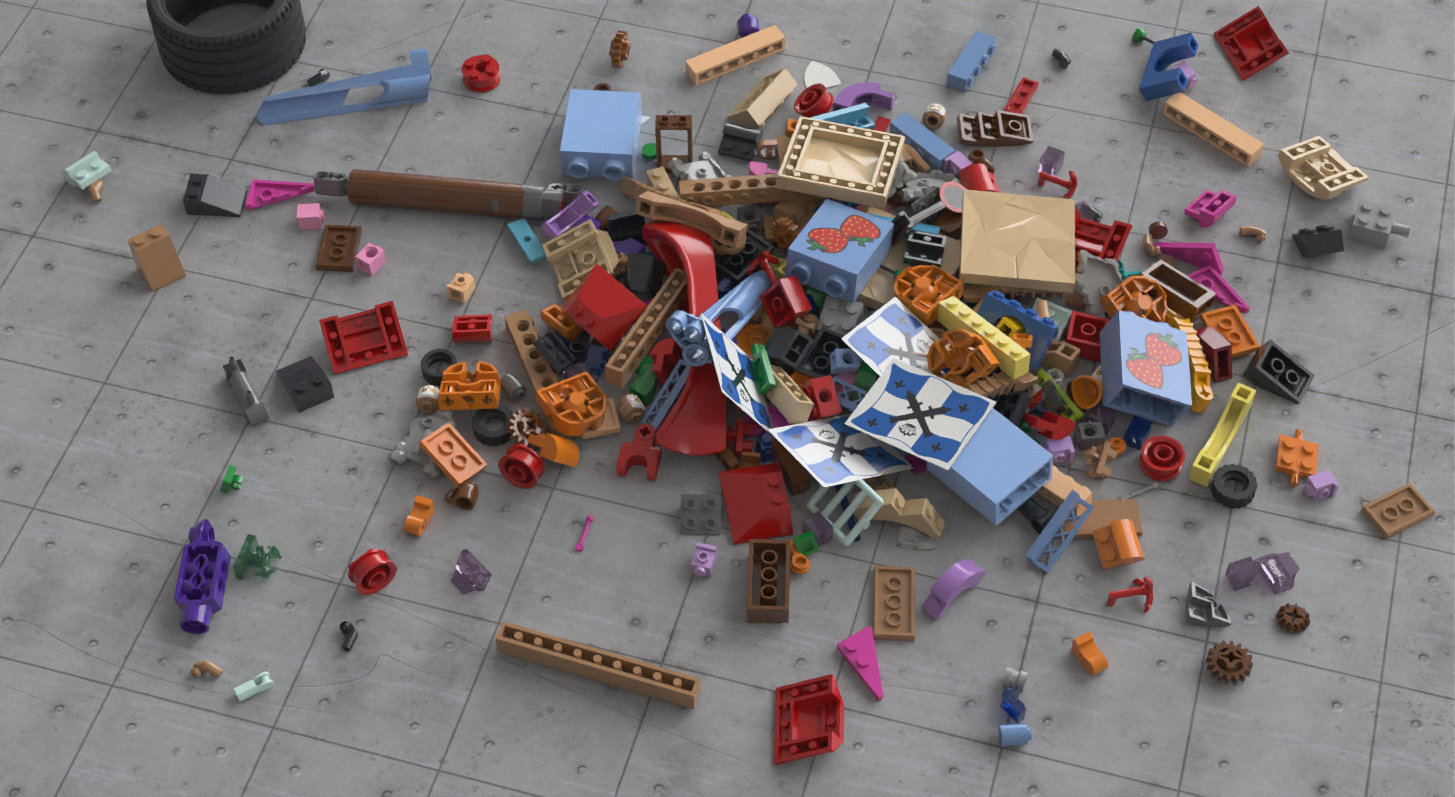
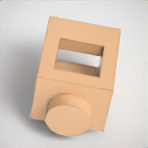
M457 273L452 282L447 284L448 298L464 304L475 290L474 278L469 273Z

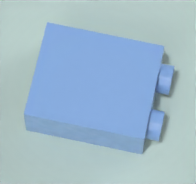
M570 90L560 147L562 175L571 176L576 179L600 177L617 181L623 179V176L633 179L642 121L641 93Z
M992 408L949 470L928 461L927 470L997 526L1052 479L1053 455Z

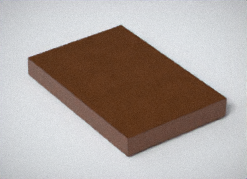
M325 225L317 257L316 270L353 272L362 227Z

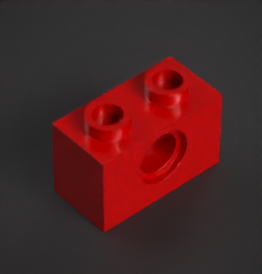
M831 375L811 379L803 384V392L814 403L810 413L814 421L835 417L842 413Z

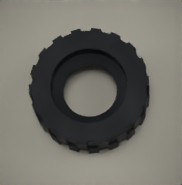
M498 404V408L479 409L474 413L472 427L478 442L480 441L481 444L490 447H496L510 441L509 437L512 434L507 433L506 430L509 428L507 422L510 420L509 418L513 412L509 407ZM490 419H501L504 423L502 429L497 431H488L484 425Z
M1223 465L1214 473L1211 483L1212 496L1224 507L1227 506L1232 509L1246 507L1255 496L1257 479L1252 471H1249L1248 468L1242 465ZM1229 479L1237 480L1243 484L1244 489L1241 493H1233L1225 489L1224 483Z

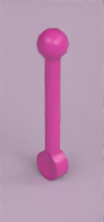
M592 515L586 517L587 523L580 542L575 546L578 552L584 549L583 543L590 523L594 521Z

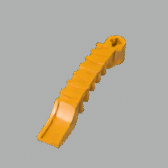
M1168 308L1164 322L1169 324L1170 327L1187 332L1189 371L1192 374L1190 377L1192 406L1190 408L1197 413H1204L1213 398L1210 388L1211 370L1208 369L1209 364L1205 360L1206 355L1203 354V347L1199 343L1200 339L1197 338V332L1193 329V323H1190V319H1184L1181 315Z

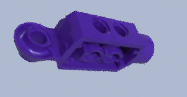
M208 519L199 521L195 527H191L189 530L190 543L183 548L174 594V601L182 611L180 628L191 634H204L208 632L212 614L222 610L231 556L225 546L219 541H215V531Z

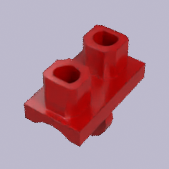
M739 417L737 418L735 433L733 432V427H728L725 439L728 447H732L733 441H735L734 456L740 458L741 452H752L753 441H744L743 435L753 436L754 424L743 422L744 418Z

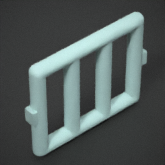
M861 479L845 483L822 512L815 505L831 486L823 487L819 484L820 488L808 501L806 508L844 546H849L863 529L866 530L871 524L869 521L884 504V500ZM854 484H856L861 489V492L833 524L828 519V516ZM868 496L874 503L850 533L845 536L840 529Z

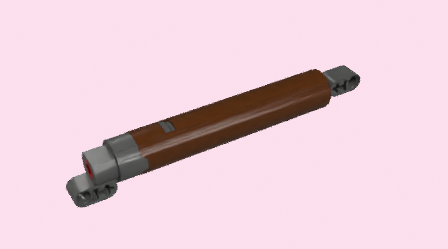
M353 169L349 173L348 178L346 174L320 171L313 175L314 191L316 194L327 196L347 195L351 203L543 220L544 217H554L582 194L581 186L554 183L546 188V186L362 169Z

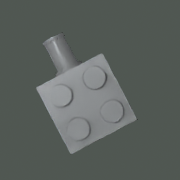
M1360 199L1348 239L1385 249L1391 233L1408 238L1411 226L1395 223L1396 208Z
M827 295L817 327V333H819L823 326L844 336L856 328L858 316L861 313L864 315V304L856 301L851 303L841 298Z

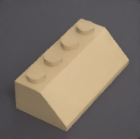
M786 68L768 74L760 80L726 118L735 124L759 129L765 124V119L771 117L775 113L774 110L784 103V99L794 92L793 89L797 83Z

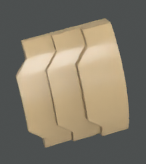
M1320 136L1281 149L1278 156L1283 169L1298 187L1306 193L1323 200L1339 196L1342 191L1350 189L1369 178L1360 169L1352 167L1343 160L1335 150L1331 149V145Z
M591 219L542 244L548 260L555 269L560 282L557 285L565 302L596 263L610 275H613V269L620 261L608 232L597 230Z

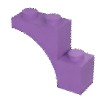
M588 190L583 192L567 207L541 226L543 233L549 239H553L567 232L600 203Z

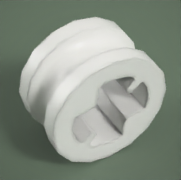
M1057 368L1048 370V375L1051 378L1053 376L1057 377L1053 380L1058 386H1061L1064 378L1063 372Z

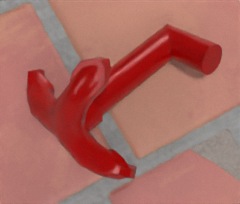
M1041 171L1037 184L1043 187L1046 180L1066 187L1069 190L1063 196V199H1070L1078 186V180L1074 171H1069V181Z
M761 252L760 256L749 266L747 274L751 275L760 264L773 285L778 280L769 262L779 265V259L770 256V252Z
M1147 576L1143 578L1144 581L1136 578L1132 583L1139 587L1111 591L1107 599V605L1110 607L1114 606L1116 599L1146 595L1144 612L1147 613L1153 603L1152 580Z

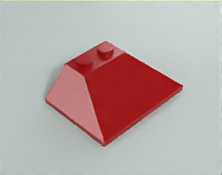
M1259 6L1214 32L1215 37L1243 81L1289 54Z
M1075 209V262L1079 263L1078 254L1080 250H1085L1094 257L1098 256L1103 260L1105 258L1115 259L1117 262L1132 229V225L1114 220L1112 226L1081 218L1080 210Z
M596 263L563 304L562 309L591 336L613 351L648 306Z
M393 301L375 305L374 309L340 318L336 315L319 320L334 375L408 355Z
M777 462L718 472L734 545L749 543V539H772L793 535L789 500L783 474Z
M833 674L776 688L775 765L831 753L844 742V703Z

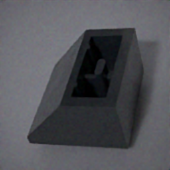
M1320 225L1316 226V229L1311 230L1304 228L1299 229L1298 233L1292 234V238L1302 257L1311 258L1344 251L1342 229H1335L1334 226Z
M776 327L764 347L770 364L781 366L791 376L814 340L798 329Z

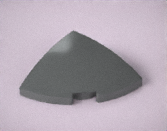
M1191 582L1186 601V622L1209 627H1228L1231 625L1230 616L1223 604L1218 605L1211 592Z

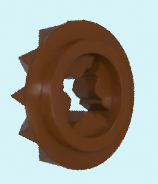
M1287 603L1285 606H1281L1276 614L1278 625L1289 633H1301L1310 624V613L1305 611V607H1299L1297 603L1295 605ZM1293 613H1295L1296 620L1294 621V623H1292L1291 615Z

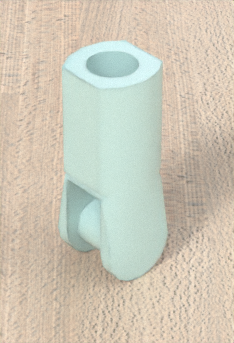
M263 672L252 680L234 688L239 702L257 693L271 689L274 686V682L269 679L270 674Z

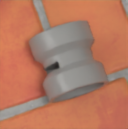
M1007 666L1002 687H1012L1016 691L1023 693L1028 672L1023 670L1018 672L1014 668Z

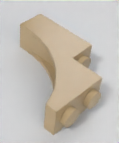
M896 488L875 491L884 500V504L871 520L898 522L916 528L933 539L941 537L945 522L927 498L905 500ZM855 493L853 500L859 493ZM868 496L854 512L858 520L863 517L874 503Z

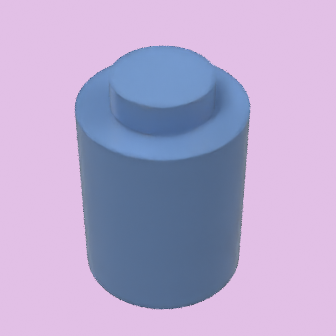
M1025 723L999 725L998 736L1000 746L1027 745L1028 740H1031L1030 727H1026Z

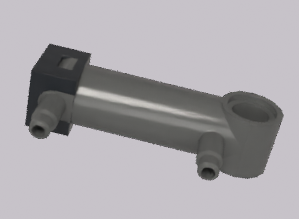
M233 356L229 357V364L223 365L224 373L244 410L249 425L254 426L269 420L267 410L263 402L260 401L247 375L241 359L235 360Z

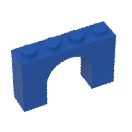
M1192 33L1154 42L1139 86V91L1146 101L1185 91L1188 79L1181 68L1164 70L1176 61L1195 57L1199 45Z
M998 291L986 293L977 312L979 316L995 328L1004 316H1013L1019 319L1024 324L1027 334L1033 335L1032 347L1026 348V351L1031 354L1029 368L1034 370L1040 367L1059 328L1054 324L1053 320L1047 317L1041 318L1037 315L1036 311L1029 308L1027 310L1024 309L1019 302L1007 300L1004 298V294Z

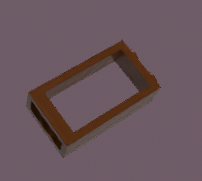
M656 115L657 168L663 166L666 173H673L668 169V162L671 158L676 157L683 164L693 162L692 115ZM661 130H687L688 155H662Z
M1162 260L1151 264L1147 270L1141 271L1138 275H1145L1157 281L1167 295V307L1185 319H1190V322H1193L1202 313L1211 308L1217 294ZM1155 277H1158L1159 279L1163 280V281L1166 282L1167 284L1171 285L1172 287H1174V288H1176L1177 290L1181 291V292L1184 293L1185 295H1187V296H1189L1190 298L1194 299L1195 302L1189 300V299L1186 298L1185 296L1181 295L1180 293H1178V292H1176L1175 290L1171 289V288L1168 287L1167 285H1165V284H1163L1162 282L1158 281L1157 279H1155ZM1152 288L1147 294L1151 298H1155L1158 296V291Z

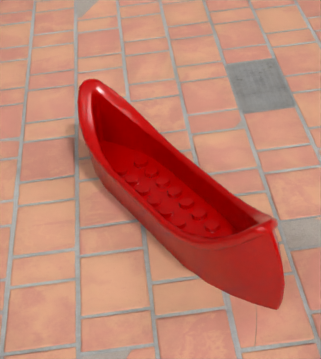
M654 220L645 224L642 229L643 239L654 256L657 257V260L666 263L664 273L667 279L675 268L685 271L688 297L679 310L690 315L693 314L698 318L701 313L703 314L718 301L711 236L694 227L672 221ZM719 316L713 324L721 331ZM714 361L711 364L706 362L702 366L690 365L685 387L671 412L658 428L655 443L673 452L692 456L709 455L724 451L726 439L725 394L721 391Z

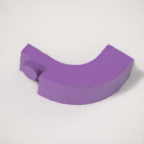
M863 82L853 84L843 89L837 95L833 103V111L863 103L892 110L895 93L881 90V84Z
M970 559L959 561L935 582L930 589V595L921 607L936 620H939L952 601L963 590L975 588L986 571Z

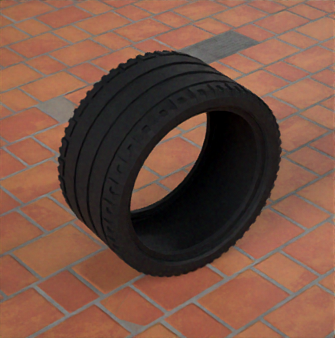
M146 0L149 19L165 68L178 82L180 81L181 84L189 88L192 87L200 92L233 94L235 92L241 93L242 91L248 92L251 89L255 90L257 87L261 88L265 84H270L271 81L274 82L276 78L282 77V74H286L288 69H291L292 65L296 64V60H299L305 47L306 28L300 0ZM252 3L269 8L256 21L230 31L203 32L185 27L202 12L224 4Z

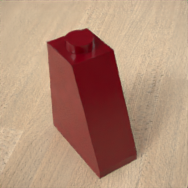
M1211 326L1195 329L1197 332L1196 336L1200 339L1199 343L1203 347V354L1206 355L1205 360L1209 364L1208 369L1211 370L1210 376L1212 380L1216 383L1233 378L1231 344Z

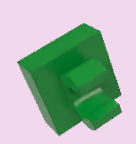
M228 466L220 491L228 493L230 486L240 490L244 477L234 475L237 467Z
M812 531L793 538L798 553L803 554V556L806 557L819 551Z

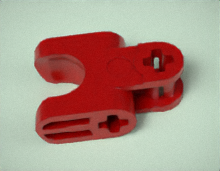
M641 424L636 428L632 443H622L616 464L618 476H626L629 468L634 465H642L646 468L647 480L656 481L662 458V447H655V429L650 424Z

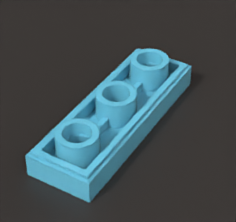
M524 218L507 224L509 231L531 265L547 259L543 246Z

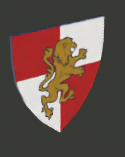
M1033 384L1024 390L1030 398V403L1025 413L1029 414L1033 410L1043 417L1046 410L1040 406V403L1044 400V392L1039 385Z

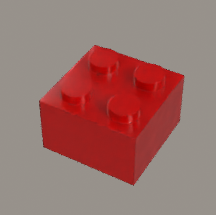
M797 276L778 280L759 296L774 329L776 327L791 326L795 323L797 317L801 318L812 310Z
M1072 311L1065 342L1081 349L1080 358L1100 362V331L1110 319Z

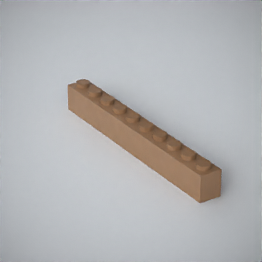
M504 621L495 637L498 652L695 709L701 694L700 678Z

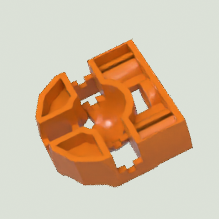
M935 265L907 267L896 276L894 284V297L900 300L927 326L937 319L939 302L952 296L959 300L963 294V281Z
M1145 275L1126 278L1099 300L1111 319L1120 310L1133 312L1139 317L1154 322H1164L1168 310L1167 295L1157 281ZM1152 288L1158 291V296L1153 299L1147 294Z
M962 329L946 331L943 334V339L931 344L927 354L928 368L933 374L963 388L968 387L969 384H975L977 380H983L1000 365V362L979 335ZM976 340L979 341L980 346H977L973 351L968 348ZM948 341L953 349L947 350L944 344ZM959 348H964L966 353L961 352ZM945 367L950 368V371L945 376L941 373ZM973 367L975 372H972L964 379L962 375L969 372Z
M460 362L448 367L443 372L438 400L439 410L498 408L501 385L497 369L492 364L486 362H477L474 374L471 370L467 371L466 362Z
M587 371L536 391V403L548 419L552 418L554 420L555 429L567 436H582L586 428L591 426L593 430H597L604 422L606 395Z

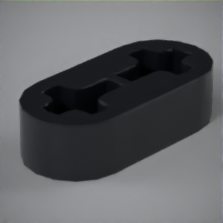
M1048 380L1043 383L1041 387L1054 410L1059 415L1067 411L1068 407L1053 382Z

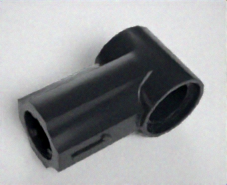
M584 329L578 338L569 344V350L577 358L574 362L576 365L583 364L586 361L588 352L597 341Z
M1031 497L1017 508L1020 513L1031 521L1033 529L1039 534L1042 533L1055 514L1051 509L1042 508Z

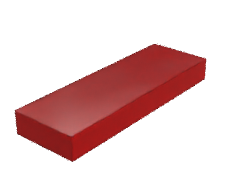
M1023 77L1003 111L1023 114L1039 87V82Z

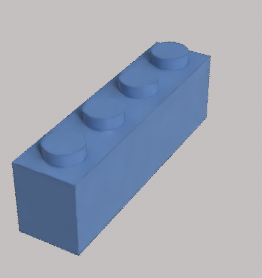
M976 30L947 73L946 86L962 92H966L968 87H972L975 77L980 75L983 65L988 63L989 56L993 55L996 50L994 36Z
M906 112L890 122L891 134L905 136L904 144L912 146L930 168L939 171L944 170V159L955 153L952 147Z

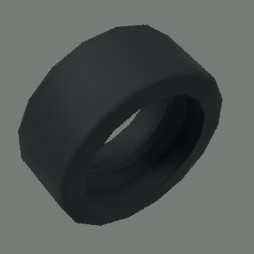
M446 349L432 350L422 358L421 369L423 378L432 385L441 386L443 372L433 373L428 370L432 364L440 361L447 362L450 365L457 364L455 355Z

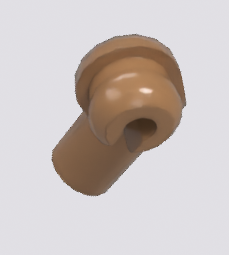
M100 179L88 187L93 203L102 201L99 191L103 189L104 183Z
M1255 226L1240 227V236L1256 235L1257 241L1266 240L1265 235L1267 233L1264 229Z
M1144 235L1143 246L1151 257L1159 256L1161 250L1159 246L1153 247L1152 235Z
M205 660L196 662L191 669V674L194 677H200L202 673L208 672L218 679L223 669Z

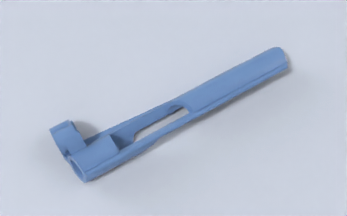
M427 48L410 51L411 65L267 96L257 112V119L263 125L426 102L428 100L429 82L432 80ZM376 85L384 87L383 94L374 101L342 106L351 89Z
M765 271L754 272L703 313L712 323L725 311L738 313V321L725 334L730 340L737 335L763 305L759 296L770 288L771 285ZM680 310L676 311L667 320L666 327L674 340L684 349L682 351L684 361L691 366H702L706 362L711 364L713 357L702 315L696 318L693 314L690 315Z

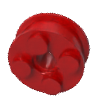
M488 54L470 57L462 65L464 86L473 92L491 91L501 81L499 63Z
M813 84L800 93L794 102L793 108L802 117H815L829 113L834 103V97L831 93L826 92V87L823 84Z
M1162 435L1151 437L1142 446L1139 466L1142 472L1151 479L1170 481L1176 478L1182 471L1185 450L1174 438Z
M521 443L508 448L506 456L499 460L498 467L508 482L522 489H531L537 484L538 478L542 477L545 473V460L535 451Z
M371 548L348 566V578L351 582L356 583V589L360 594H374L385 588L394 579L397 567L392 561H388L389 556L384 550Z

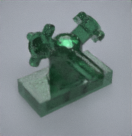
M248 534L233 565L236 578L244 580L250 566L261 569L255 573V576L268 579L271 573L276 571L275 568L269 569L271 560L273 558L280 560L282 558L280 551L275 546L269 545L267 548L270 551L265 553L263 545H258L256 536Z

